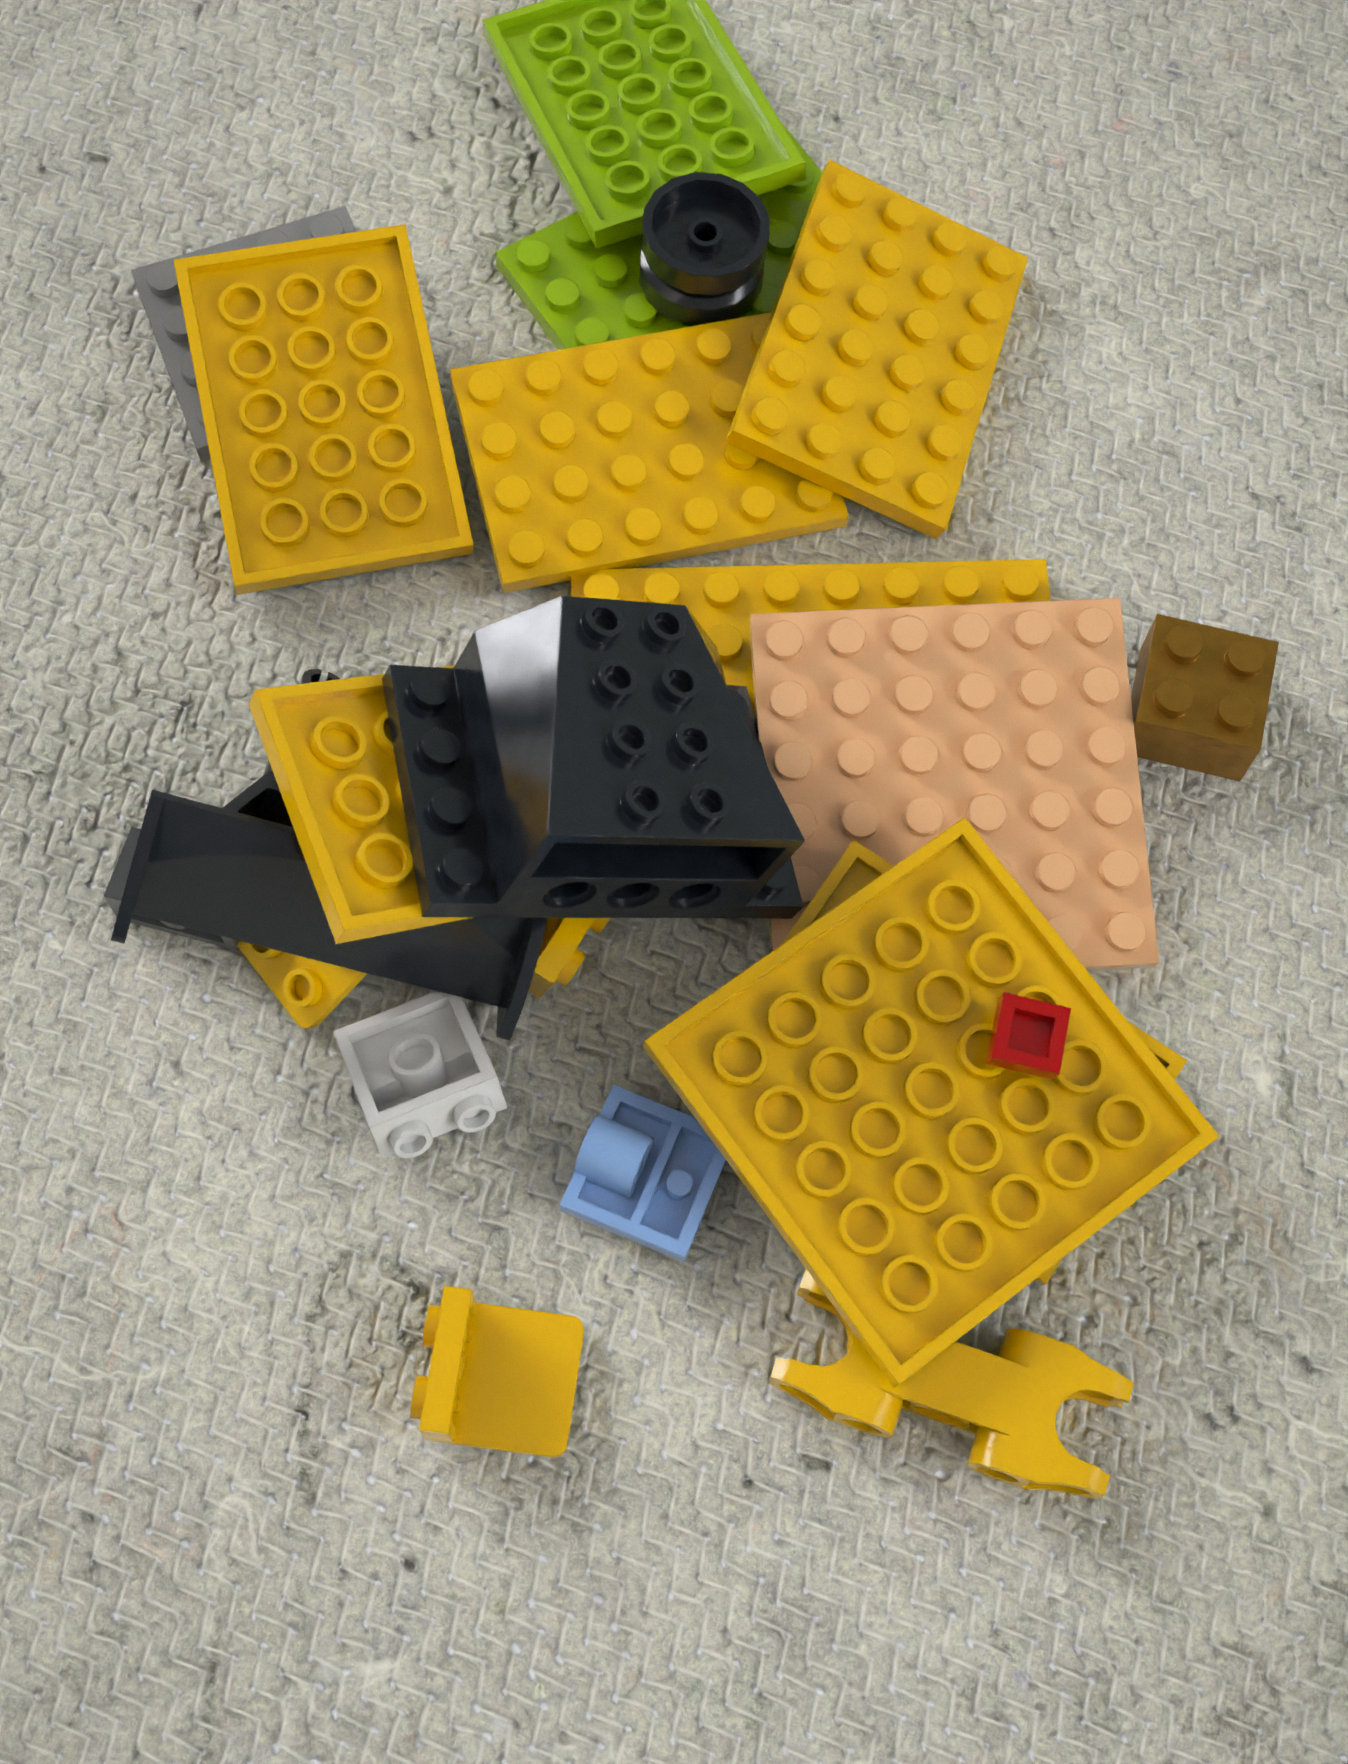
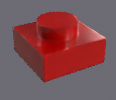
M1003 992L997 1001L986 1064L1054 1080L1061 1070L1071 1008Z

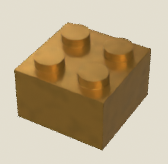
M1157 614L1140 649L1131 693L1137 757L1240 782L1261 750L1279 642Z

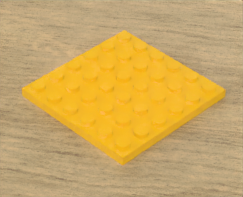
M965 817L644 1040L643 1044L645 1051L893 1387L904 1382L1220 1137ZM1003 992L1071 1008L1061 1070L1054 1080L986 1064L997 1001Z

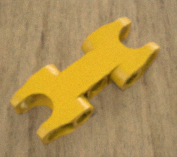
M805 1269L797 1295L804 1298L806 1302L823 1308L838 1317L845 1326L848 1336L847 1354L838 1362L826 1366L810 1365L790 1358H776L768 1381L769 1384L812 1407L828 1420L879 1437H893L901 1409L975 1434L967 1465L981 1474L1019 1488L1062 1492L1092 1499H1099L1105 1496L1110 1475L1103 1472L1100 1467L1082 1461L1068 1453L1060 1443L1056 1432V1413L1063 1401L1071 1399L1085 1400L1105 1407L1114 1406L1121 1408L1124 1403H1129L1134 1382L1093 1360L1073 1345L1028 1330L1008 1328L1005 1329L998 1356L955 1341L900 1385L893 1387L808 1270Z

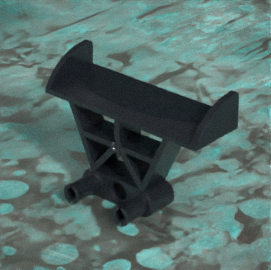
M310 669L305 671L301 678V684L319 682L322 670ZM328 672L326 681L340 679L333 673ZM268 760L263 776L223 808L152 789L111 941L125 944L132 915L136 914L498 1006L496 1037L510 1040L522 1012L535 972L548 918L474 917L336 944Z

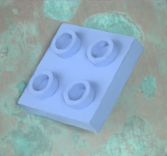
M613 1084L600 1115L597 1114L594 1117L584 1137L575 1162L573 1176L560 1203V1211L685 1263L727 1161L695 1117Z

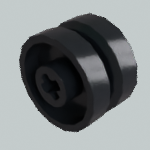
M695 172L675 177L655 190L646 204L643 213L639 283L647 301L664 317L685 326L736 319L749 311L762 289L764 261L767 256L770 218L761 198L744 183L715 173Z

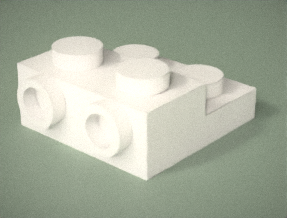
M435 991L333 1031L382 1159L393 1154L400 1158L419 1156L429 1149L433 1138L457 1128L467 1133L483 1130L493 1122L497 1112L507 1108L497 1074L462 997Z

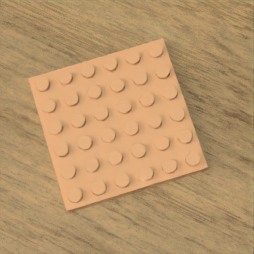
M1120 598L750 614L749 631L755 720L759 741L762 744L767 767L805 839V842L791 856L804 907L792 919H769L771 952L782 944L853 839L895 866L965 817L1087 971L1149 968L1159 963Z

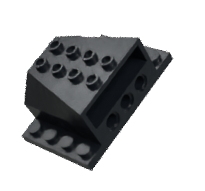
M560 596L475 630L454 668L389 665L382 678L422 917L792 919L804 907L791 856L805 842V839L767 767L762 744L759 741L758 729L747 686L726 684L717 646L685 605Z

